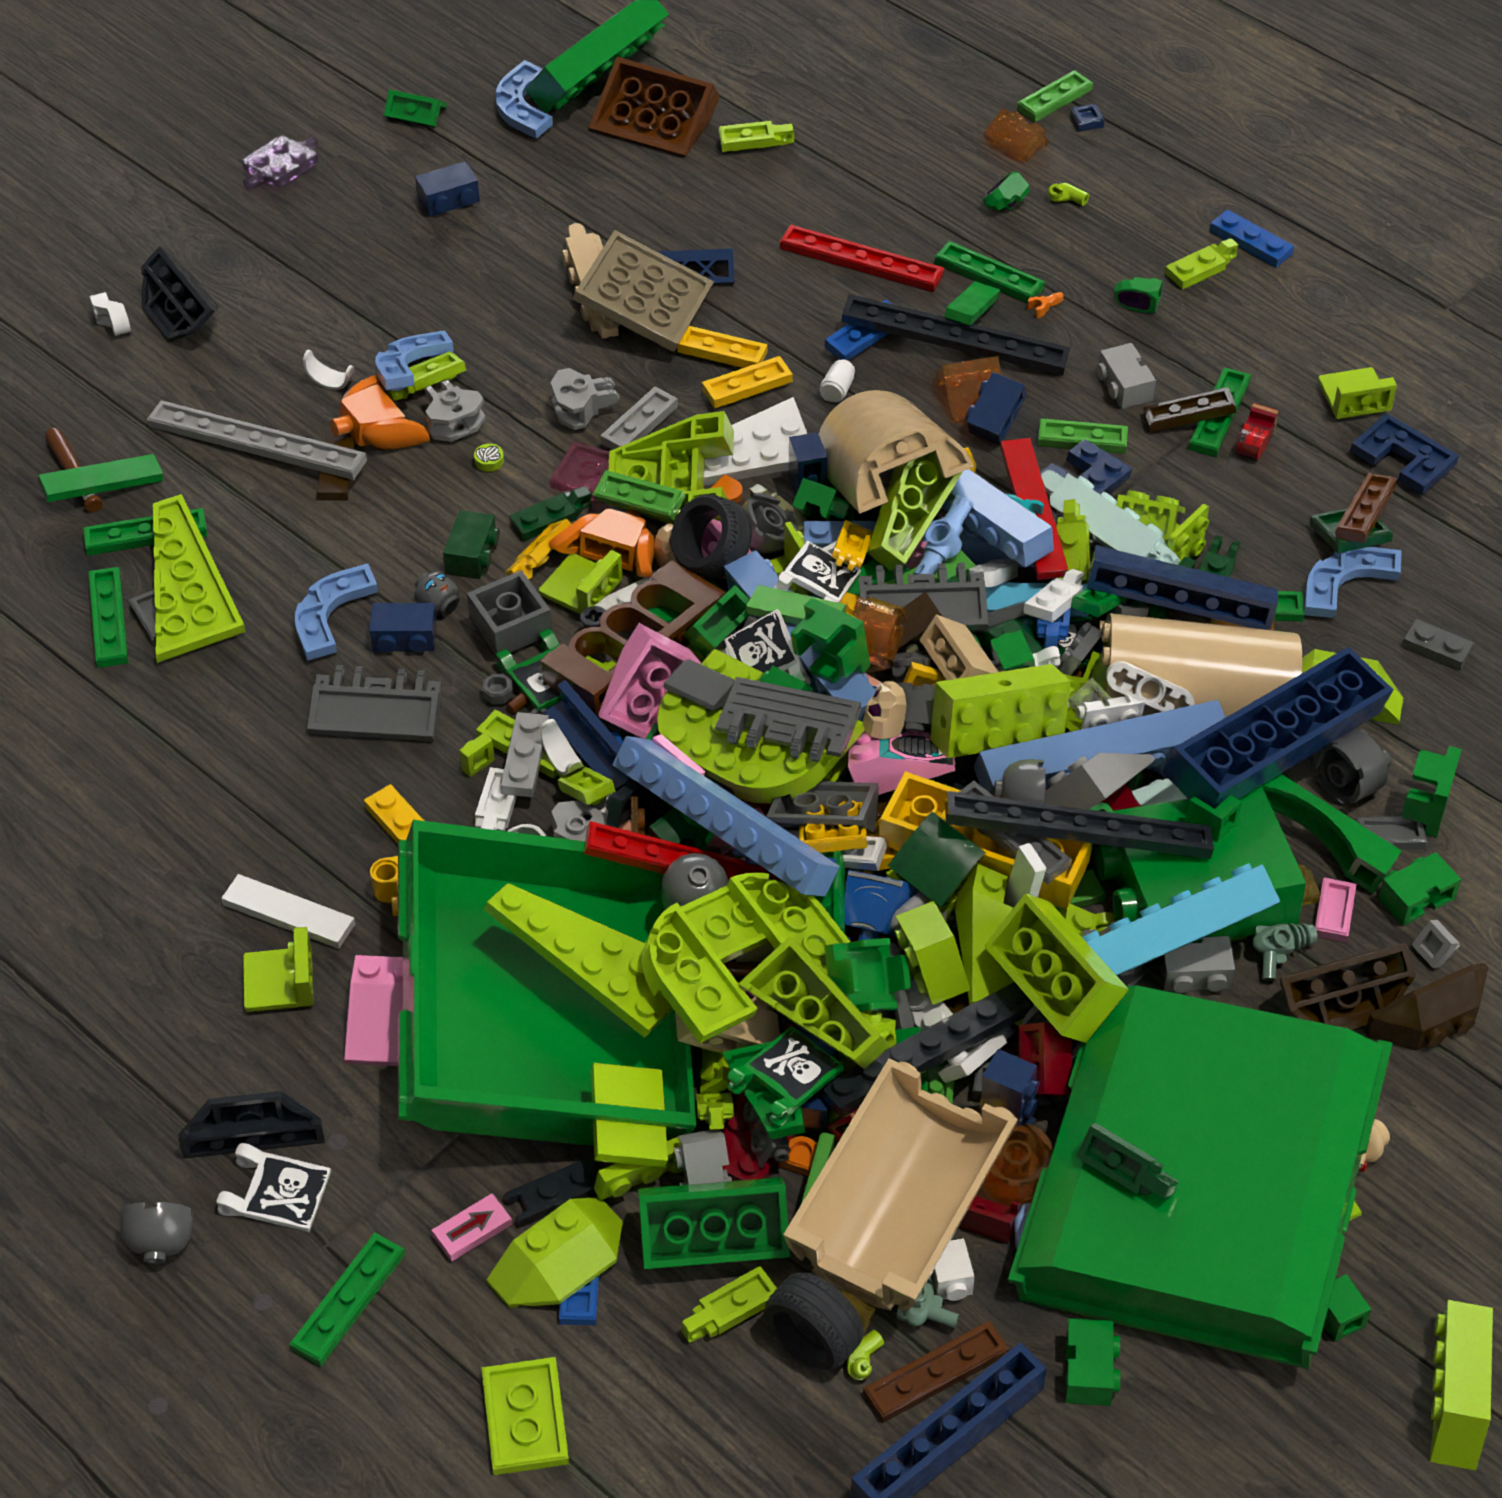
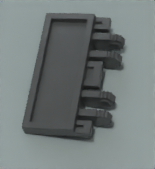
M945 563L938 564L937 569L938 583H935L934 574H908V584H904L903 566L895 565V584H884L885 570L883 565L875 566L876 585L872 584V576H859L860 613L865 632L924 592L928 594L943 617L966 625L969 631L988 630L984 572H970V582H966L965 563H958L956 567L957 582H947V568Z
M336 665L333 686L330 685V675L316 674L307 725L309 734L435 741L442 683L441 681H428L427 691H425L426 670L417 671L415 690H406V683L408 681L407 669H398L395 689H392L393 681L389 678L365 677L364 684L365 672L363 666H356L352 687L344 686L346 670L343 665Z
M736 677L715 729L719 732L728 733L727 742L734 745L739 741L743 729H750L747 736V746L753 749L757 748L764 732L766 733L764 736L766 742L790 746V755L795 758L800 757L806 741L812 742L813 745L809 753L811 761L818 762L821 759L825 746H828V755L842 756L861 713V702Z

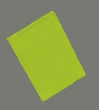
M593 1063L590 1069L592 1103L665 1110L662 1070ZM593 1119L595 1161L665 1167L667 1164L666 1126Z
M556 1357L481 1367L493 1474L500 1475L569 1465Z

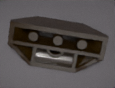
M1407 943L1298 971L1279 978L1290 1014L1299 1019L1352 1030L1366 1026L1369 1015L1373 1011L1383 1009L1392 1001L1404 996L1408 986L1415 979L1416 974Z
M1485 963L1470 965L1392 1001L1383 1009L1373 1011L1369 1015L1365 1034L1368 1038L1392 1042L1393 1045L1417 1051L1428 1045L1434 1047L1440 1044L1446 1037L1457 1032L1463 1034L1469 1031L1475 1025L1488 972L1487 965Z

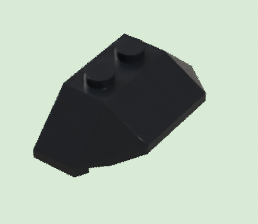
M161 246L141 266V274L143 275L142 307L170 341L197 332L219 308L194 275Z
M275 1091L208 1099L178 1134V1140L183 1158L187 1159L232 1154L236 1152L238 1145L241 1143L249 1144L259 1150L325 1143V1134L322 1120L319 1116L285 1092Z

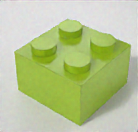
M932 901L896 915L900 929L894 931L901 950H904L905 955H907L910 977L913 976L919 994L926 993L931 1004L934 1005L971 990L954 935L935 902Z

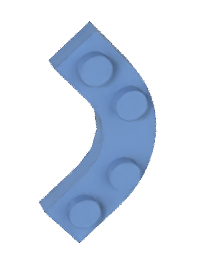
M524 60L506 74L498 84L496 89V105L500 116L508 125L537 139L553 125L552 116L530 106L524 100L527 94L525 89L542 70V68Z
M445 330L396 340L388 344L387 351L384 353L378 352L375 360L376 374L386 390L399 391L407 386H413L414 375L407 365L423 357L429 356L434 358L448 351L453 353V341Z
M1364 547L1341 553L1334 551L1333 556L1324 561L1320 559L1312 568L1307 580L1304 606L1305 615L1335 618L1338 589L1344 582L1350 579L1372 577L1399 581L1401 550Z
M368 563L322 578L308 589L307 596L301 603H298L295 611V626L307 661L337 652L336 643L327 624L331 612L336 607L347 601L378 593L377 583Z

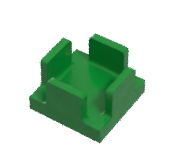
M811 598L804 605L805 618L790 634L794 654L801 656L810 646L813 651L820 653L821 655L810 665V672L831 683H836L841 677L847 678L854 670L863 674L871 666L863 621Z
M1449 746L1446 755L1420 750L1412 778L1435 785L1436 792L1432 794L1410 788L1401 816L1405 819L1425 824V835L1437 838L1462 749Z
M890 938L866 939L825 945L828 976L860 1012L895 1010L898 1008L895 993L911 988L907 955L891 957Z

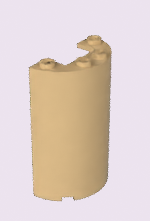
M865 391L845 399L829 413L819 432L827 454V479L859 513L888 502L879 473L934 451L944 478L974 467L967 452L951 436L910 401L888 391Z
M1112 613L1107 615L1105 621H1099L1098 630H1102V636L1099 639H1102L1103 642L1102 666H1107L1108 669L1114 662H1127L1185 688L1193 696L1194 705L1218 700L1225 717L1302 674V644L1299 634ZM1124 668L1121 672L1115 671L1113 673V676L1116 678L1115 684L1119 685L1121 681L1132 684L1133 687L1129 690L1131 692L1135 691V684L1142 676L1137 674L1136 680L1131 679L1126 675V669ZM1106 680L1104 692L1098 691L1097 701L1101 700L1103 705L1106 706L1107 699L1124 697L1125 695L1113 690ZM1147 681L1141 687V694L1146 698H1153L1159 692V685L1155 681ZM1166 687L1165 695L1158 704L1163 705L1164 699L1175 705L1174 709H1178L1180 706L1186 707L1185 695L1181 694L1179 698H1174L1167 693L1171 688ZM1145 704L1142 716L1162 711Z
M888 1058L783 1234L787 1245L799 1260H803L806 1256L811 1261L814 1267L812 1272L845 1294L869 1305L886 1310H891L894 1304L900 1305L899 1309L902 1311L911 1309L1015 1128L1018 1118L1014 1117L1009 1110L1003 1107L994 1108L986 1103L982 1108V1117L973 1109H962L955 1106L941 1094H930L921 1090V1073L914 1066L902 1061L898 1063Z

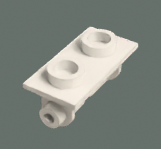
M1130 695L1107 699L1106 706L1103 705L1101 700L1088 703L1081 702L1079 706L1075 707V716L1077 719H1082V730L1141 717L1146 702L1145 700L1138 701L1136 697H1131Z

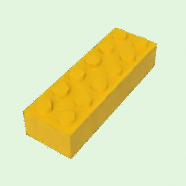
M905 771L880 818L879 837H885L887 847L899 851L931 811L946 821L944 800L947 791L959 792L961 790ZM951 825L986 852L978 864L1008 876V885L1015 858L978 828ZM1045 837L1072 859L1070 868L1048 885L1042 881L1038 898L1067 910L1090 861L1092 844Z

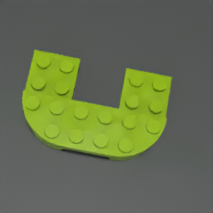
M714 649L701 664L734 680L736 677L759 681L763 675V672L717 649ZM669 690L661 701L657 717L660 734L705 771V775L730 787L735 797L754 803H773V798L790 794L791 799H793L797 795L806 793L822 781L865 731L863 722L857 720L846 750L844 749L841 757L828 755V746H825L820 761L814 762L811 761L809 754L810 748L813 745L812 742L806 741L799 758L791 757L790 746L766 742L764 740L766 733L764 732L757 748H748L747 736L750 729H743L736 745L729 744L727 742L728 733L719 732L715 729L724 706L712 711Z
M745 873L731 877L726 886L680 907L678 903H675L667 908L656 920L644 944L642 968L646 982L653 995L657 996L661 993L664 995L700 1044L754 1017L758 1010L724 963L768 942L776 949L791 936L828 975L825 945L849 943L850 940L813 895L802 894L787 883L784 884L780 881L771 880L767 873Z

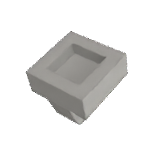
M1430 920L1412 943V946L1432 968L1442 967L1445 961L1451 958L1460 947L1459 942L1438 920Z

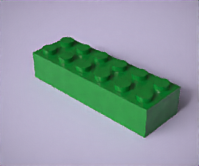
M658 0L633 1L547 64L525 90L544 113L547 114L553 108L559 111L569 102L568 99L579 96L586 89L585 86L589 83L592 86L603 77L604 72H611L617 57L628 59L637 51L636 48L640 45L644 47L652 41L654 35L665 26L662 22L669 13Z

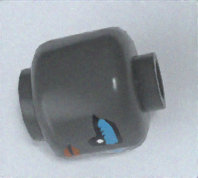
M435 571L430 574L427 572L423 573L415 582V601L417 603H434L436 616L449 615L460 602L458 586L441 571Z

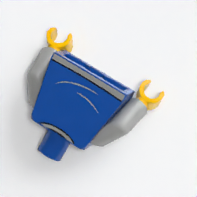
M860 869L848 870L847 881L845 882V925L860 930L858 941L879 939L880 934L896 938L894 931L900 929L896 915L933 900L907 882L876 876L870 870L861 872Z

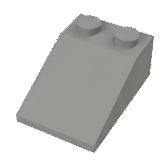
M1098 753L1087 760L1083 755L1068 766L1071 771L1069 774L1066 775L1062 770L1047 781L1050 787L1045 790L1044 802L1050 805L1090 809L1155 761V758L1152 754Z

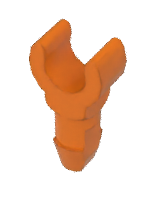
M1058 292L1047 297H1031L1027 302V310L1036 308L1035 318H1041L1050 307L1058 305L1063 301L1064 295Z

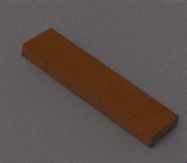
M1367 473L1336 527L1335 538L1365 543L1396 488L1397 478Z
M988 1320L864 1387L863 1395L881 1422L885 1423L995 1363L1009 1352V1347Z

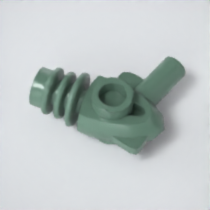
M1283 923L1273 926L1259 925L1254 927L1255 937L1253 938L1252 946L1256 951L1263 954L1262 980L1275 981L1276 964L1286 962L1287 954H1291L1293 951H1298L1304 947L1308 948L1317 942L1318 935L1314 925Z
M931 1278L928 1279L911 1309L902 1311L898 1308L897 1319L907 1321L909 1325L914 1327L922 1325L926 1319L956 1328L959 1320V1314L942 1308L943 1299L939 1295H934Z

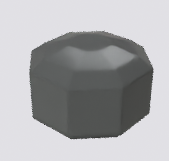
M491 674L483 680V698L490 704H505L513 697L512 680L506 675Z

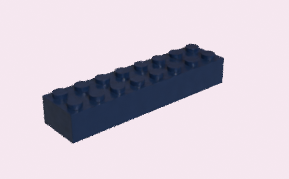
M1348 646L1174 747L1162 773L1189 800L1196 797L1216 809L1228 796L1232 795L1237 799L1243 797L1326 747L1331 742L1379 715L1394 689Z

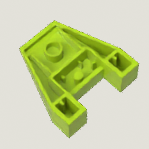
M725 411L694 415L609 451L608 471L682 490L686 497L678 513L685 504L700 495L712 494L728 499L722 487L704 489L705 459L733 455L734 429ZM608 504V505H611V506H614V507H617V508H620V509L628 510V509L623 508V507H619V506H616V505ZM639 512L642 516L674 525L676 517L673 521ZM719 515L714 518L715 520L721 522Z
M977 864L968 878L960 884L955 908L963 966L971 989L967 991L969 1005L1015 982L984 947L1013 909V907L1003 903L1008 876L980 864ZM1070 904L1067 910L1062 909L1060 911V914L1078 934L1083 930L1095 929L1096 931L1098 915L1073 904ZM1023 1019L1014 1024L1022 1025Z

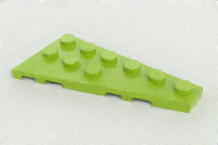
M182 494L153 503L156 659L158 663L244 633L245 626Z
M509 883L487 901L484 910L644 1038L674 1010L662 993L654 996L646 982L642 968V952L645 943Z

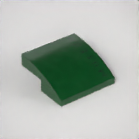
M931 811L888 864V867L940 907H944L986 852Z

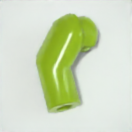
M1068 183L1052 184L1048 189V196L1054 202L1072 200L1084 206L1090 196L1089 193Z
M873 1329L866 1334L860 1345L847 1358V1371L853 1379L863 1380L871 1374L870 1355L884 1345L882 1336Z

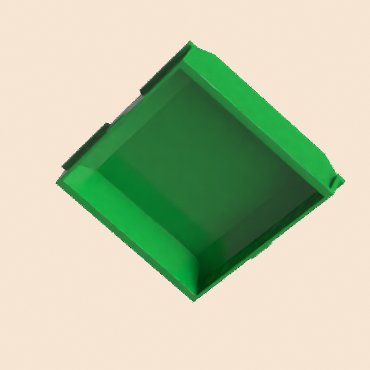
M413 820L407 839H399L398 939L403 941V1011H400L398 1014V1120H413L438 1131L594 1146L593 1119L666 1126L667 1141L681 1135L693 1133L696 1127L691 1047L690 1044L678 1041L675 1010L644 1038L484 910L487 901L509 883L645 943L656 920L666 910L660 895L664 874L584 854L585 841ZM593 1063L662 1070L665 1110L592 1103L590 1069Z
M1137 985L1126 986L1129 989L1090 1039L1086 1043L1081 1041L1068 1083V1089L1071 1091L1069 1102L1049 1167L1043 1168L1008 1281L1009 1283L1016 1284L1020 1301L1099 1320L1113 1321L1116 1324L1309 1370L1312 1356H1317L1345 1242V1236L1342 1234L1348 1228L1357 1191L1354 1188L1362 1154L1367 1152L1393 1043L1378 1040L1377 1043L1348 1028ZM1094 1123L1099 1124L1157 1159V1162L1163 1165L1162 1172L1167 1173L1179 1182L1174 1194L1167 1196L1165 1199L1154 1192L1149 1196L1141 1192L1136 1194L1078 1159V1152L1090 1125Z

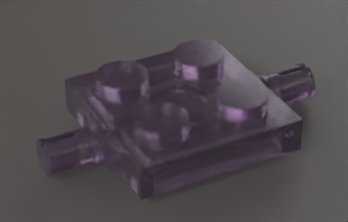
M280 135L242 160L244 170L252 173L251 176L243 180L244 186L250 190L260 182H264L281 188L318 163L317 153L310 150L318 145L315 136L310 135L307 139L297 143Z

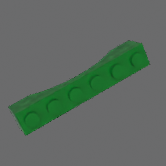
M1282 774L1261 785L1274 812L1290 818L1314 834L1335 857L1344 875L1374 894L1402 852L1400 849Z

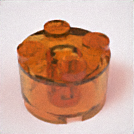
M870 596L866 597V599L858 598L853 616H856L857 619L862 620L864 623L870 664L887 669L889 664L886 660H894L905 629L899 623L901 617L907 618V609Z
M1026 1123V1126L1016 1125L982 1184L984 1190L992 1198L1008 1207H1011L1013 1200L1020 1202V1206L1025 1203H1031L1043 1168L1049 1167L1052 1157V1144L1047 1135L1031 1124Z

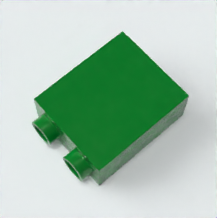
M1260 786L1239 798L1242 802L1237 825L1219 842L1213 840L1214 851L1211 859L1094 844V863L1100 880L1114 879L1118 889L1114 890L1112 897L1116 922L1126 917L1129 918L1130 922L1142 918L1140 911L1158 903L1160 908L1163 909L1172 905L1170 898L1187 890L1190 891L1191 895L1203 891L1201 884L1216 877H1220L1221 881L1224 882L1233 878L1231 871L1250 863L1252 869L1263 864L1280 902L1205 937L1229 936L1230 939L1255 935L1254 927L1259 925L1299 924L1306 881L1263 787ZM1189 799L1113 812L1185 822ZM1202 938L1191 943H1202Z

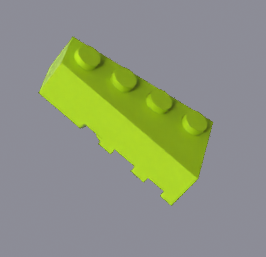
M934 451L894 467L886 491L888 502L881 506L866 553L890 571L895 569V565L906 564L963 471L944 478Z
M791 936L739 983L751 995L863 1069L867 1068L890 1046L886 1039Z
M1448 1300L1445 1313L1437 1314L1434 1334L1440 1337V1341H1436L1433 1363L1438 1364V1369H1435L1432 1391H1435L1436 1394L1431 1410L1433 1430L1430 1462L1475 1471L1477 1469L1491 1420L1493 1308Z

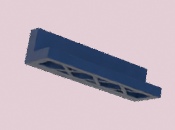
M733 248L656 251L683 266L699 265L703 269L700 275L709 274L711 277L706 278L714 281L713 284L735 283ZM728 263L729 277H716L709 269L713 264Z
M564 680L557 685L562 701L544 711V714L549 715V719L556 721L572 749L586 767L611 779L617 792L625 785L628 779H632L612 765L622 745L567 681Z

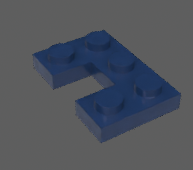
M1388 413L1353 441L1350 452L1372 465L1378 463L1390 451L1407 459L1411 463L1400 471L1398 480L1422 495L1457 464L1459 455Z
M1086 439L1072 448L1066 458V461L1084 471L1080 476L1092 483L1094 486L1093 490L1100 495L1103 491L1109 494L1130 478L1133 469ZM1053 463L1040 472L1044 473L1047 470H1051L1063 478L1068 474L1064 469Z

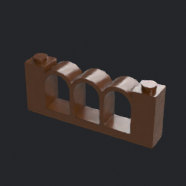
M671 560L651 575V581L644 582L634 589L630 598L631 604H618L607 609L601 616L600 627L585 628L577 632L570 639L569 647L562 643L541 659L543 682L559 692L557 685L566 680L598 717L616 665L609 671H605L585 657L599 653L606 654L618 661L627 640L616 633L624 630H635L639 623L687 647L691 643L683 634L716 604L726 592ZM666 607L679 614V616L672 622L667 623L648 611V609Z

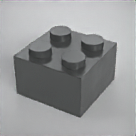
M522 570L467 593L469 618L495 655L504 649L513 652L541 640L539 637L541 631L546 629L552 630L551 610Z

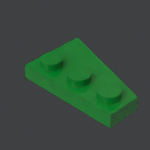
M771 1042L724 1051L722 1054L728 1067L732 1070L747 1063ZM754 1078L743 1090L771 1140L806 1132L802 1105L794 1111L783 1126L777 1127L769 1121V1117L772 1115L770 1106L780 1098Z

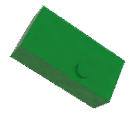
M782 1177L638 1189L644 1269L790 1257V1248L783 1235L788 1228L786 1186Z

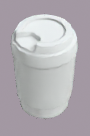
M837 360L830 367L819 389L824 400L840 402L846 396L855 374V368L849 361Z

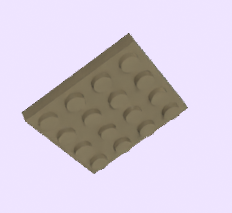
M614 230L576 289L572 299L674 352L711 290L714 281Z

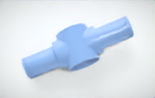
M956 495L946 516L933 521L925 532V537L928 540L924 548L925 554L913 574L935 575L938 564L958 554L962 547V542L959 538L963 530L962 525L974 505L971 500Z

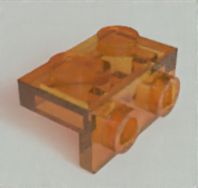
M1004 108L1001 109L983 133L987 139L1025 162L1029 160L1040 144L1047 147L1050 143L1045 136L1046 131L1044 128L1034 122L1031 125L1025 122L1026 119L1017 111L1013 110L1010 113Z

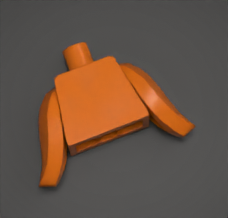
M377 374L360 381L349 389L340 402L339 417L330 420V429L334 436L350 433L355 439V443L359 446L371 445L387 450L410 447L430 441L429 432L423 425L405 419V415L384 392V386Z
M606 509L601 514L585 515L548 543L552 549L564 554L580 552V556L596 561L603 559L612 550L621 554L622 569L633 571L635 568L636 574L639 577L648 579L653 575L654 536L646 528V521L641 518L640 513L628 509L623 513L613 509Z

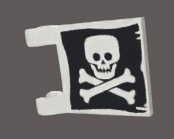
M807 541L785 571L779 575L778 582L774 588L788 591L794 582L824 600L839 603L860 575L861 570L854 567L851 572L847 570V564L842 563L841 567L835 565L837 559L831 557V553Z
M774 610L724 639L731 657L763 673L770 671L773 665L786 673L789 672L790 675L806 684H811V680L801 664L799 656L794 654L792 640L780 610Z
M246 1143L239 1144L235 1152L237 1156L236 1164L243 1168L257 1167L245 1200L231 1192H220L217 1198L218 1213L224 1216H244L310 1232L331 1174V1168L262 1152Z

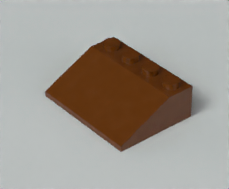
M617 57L588 128L592 131L686 157L709 124L720 96L713 83Z

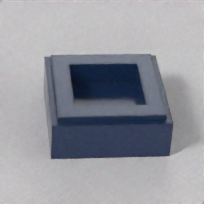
M1096 104L1071 108L1070 116L1078 132L1104 128L1105 120Z

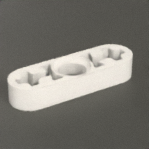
M995 559L969 568L968 582H970V572H984L985 587L997 586L1018 577V562L1010 559Z
M1114 662L1106 671V680L1113 690L1124 695L1136 697L1138 701L1145 700L1146 705L1162 712L1173 710L1175 707L1171 701L1164 699L1163 705L1158 704L1165 695L1166 687L1171 688L1167 693L1174 698H1179L1181 694L1185 695L1186 707L1195 704L1193 696L1185 688L1127 662ZM1124 668L1126 669V675L1131 679L1136 680L1137 674L1142 676L1135 684V691L1131 692L1129 690L1133 687L1132 684L1126 681H1121L1119 685L1115 684L1116 678L1113 676V673L1115 671L1121 672ZM1147 681H1155L1159 685V692L1153 698H1146L1141 694V687Z

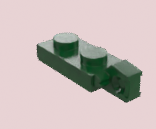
M586 486L575 489L571 493L568 491L510 514V523L523 541L530 540L539 536L550 524L564 519H568L569 522L577 520V515L582 510L592 506V495Z
M1094 1123L1090 1125L1078 1152V1159L1136 1194L1141 1192L1149 1196L1154 1192L1164 1199L1174 1194L1179 1182L1167 1173L1162 1172L1163 1165L1157 1162V1159L1099 1124Z

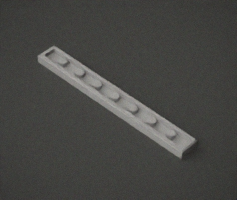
M162 400L147 418L148 426L155 429L351 480L356 478L367 461L366 453Z

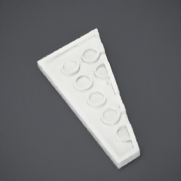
M794 397L733 424V455L705 459L704 486L715 484L724 474L739 480L789 470V437L807 434Z

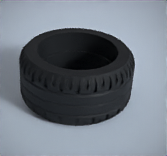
M712 494L695 497L684 505L674 521L671 547L673 548L672 552L675 559L681 566L697 575L706 578H722L726 576L724 566L747 555L752 541V526L749 516L740 505L723 497ZM719 515L722 524L720 540L713 552L704 558L701 549L703 533L710 521Z
M794 1273L790 1275L766 1302V1319L776 1338L795 1357L816 1369H837L854 1352L863 1339L862 1321L854 1306L837 1288L816 1275L810 1273Z

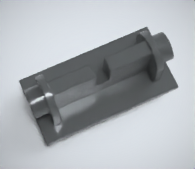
M749 1101L746 1102L743 1109V1118L748 1124L751 1135V1149L756 1154L758 1166L763 1167L768 1158H775L777 1162L787 1160L789 1158L788 1154L791 1151L787 1136L771 1140Z

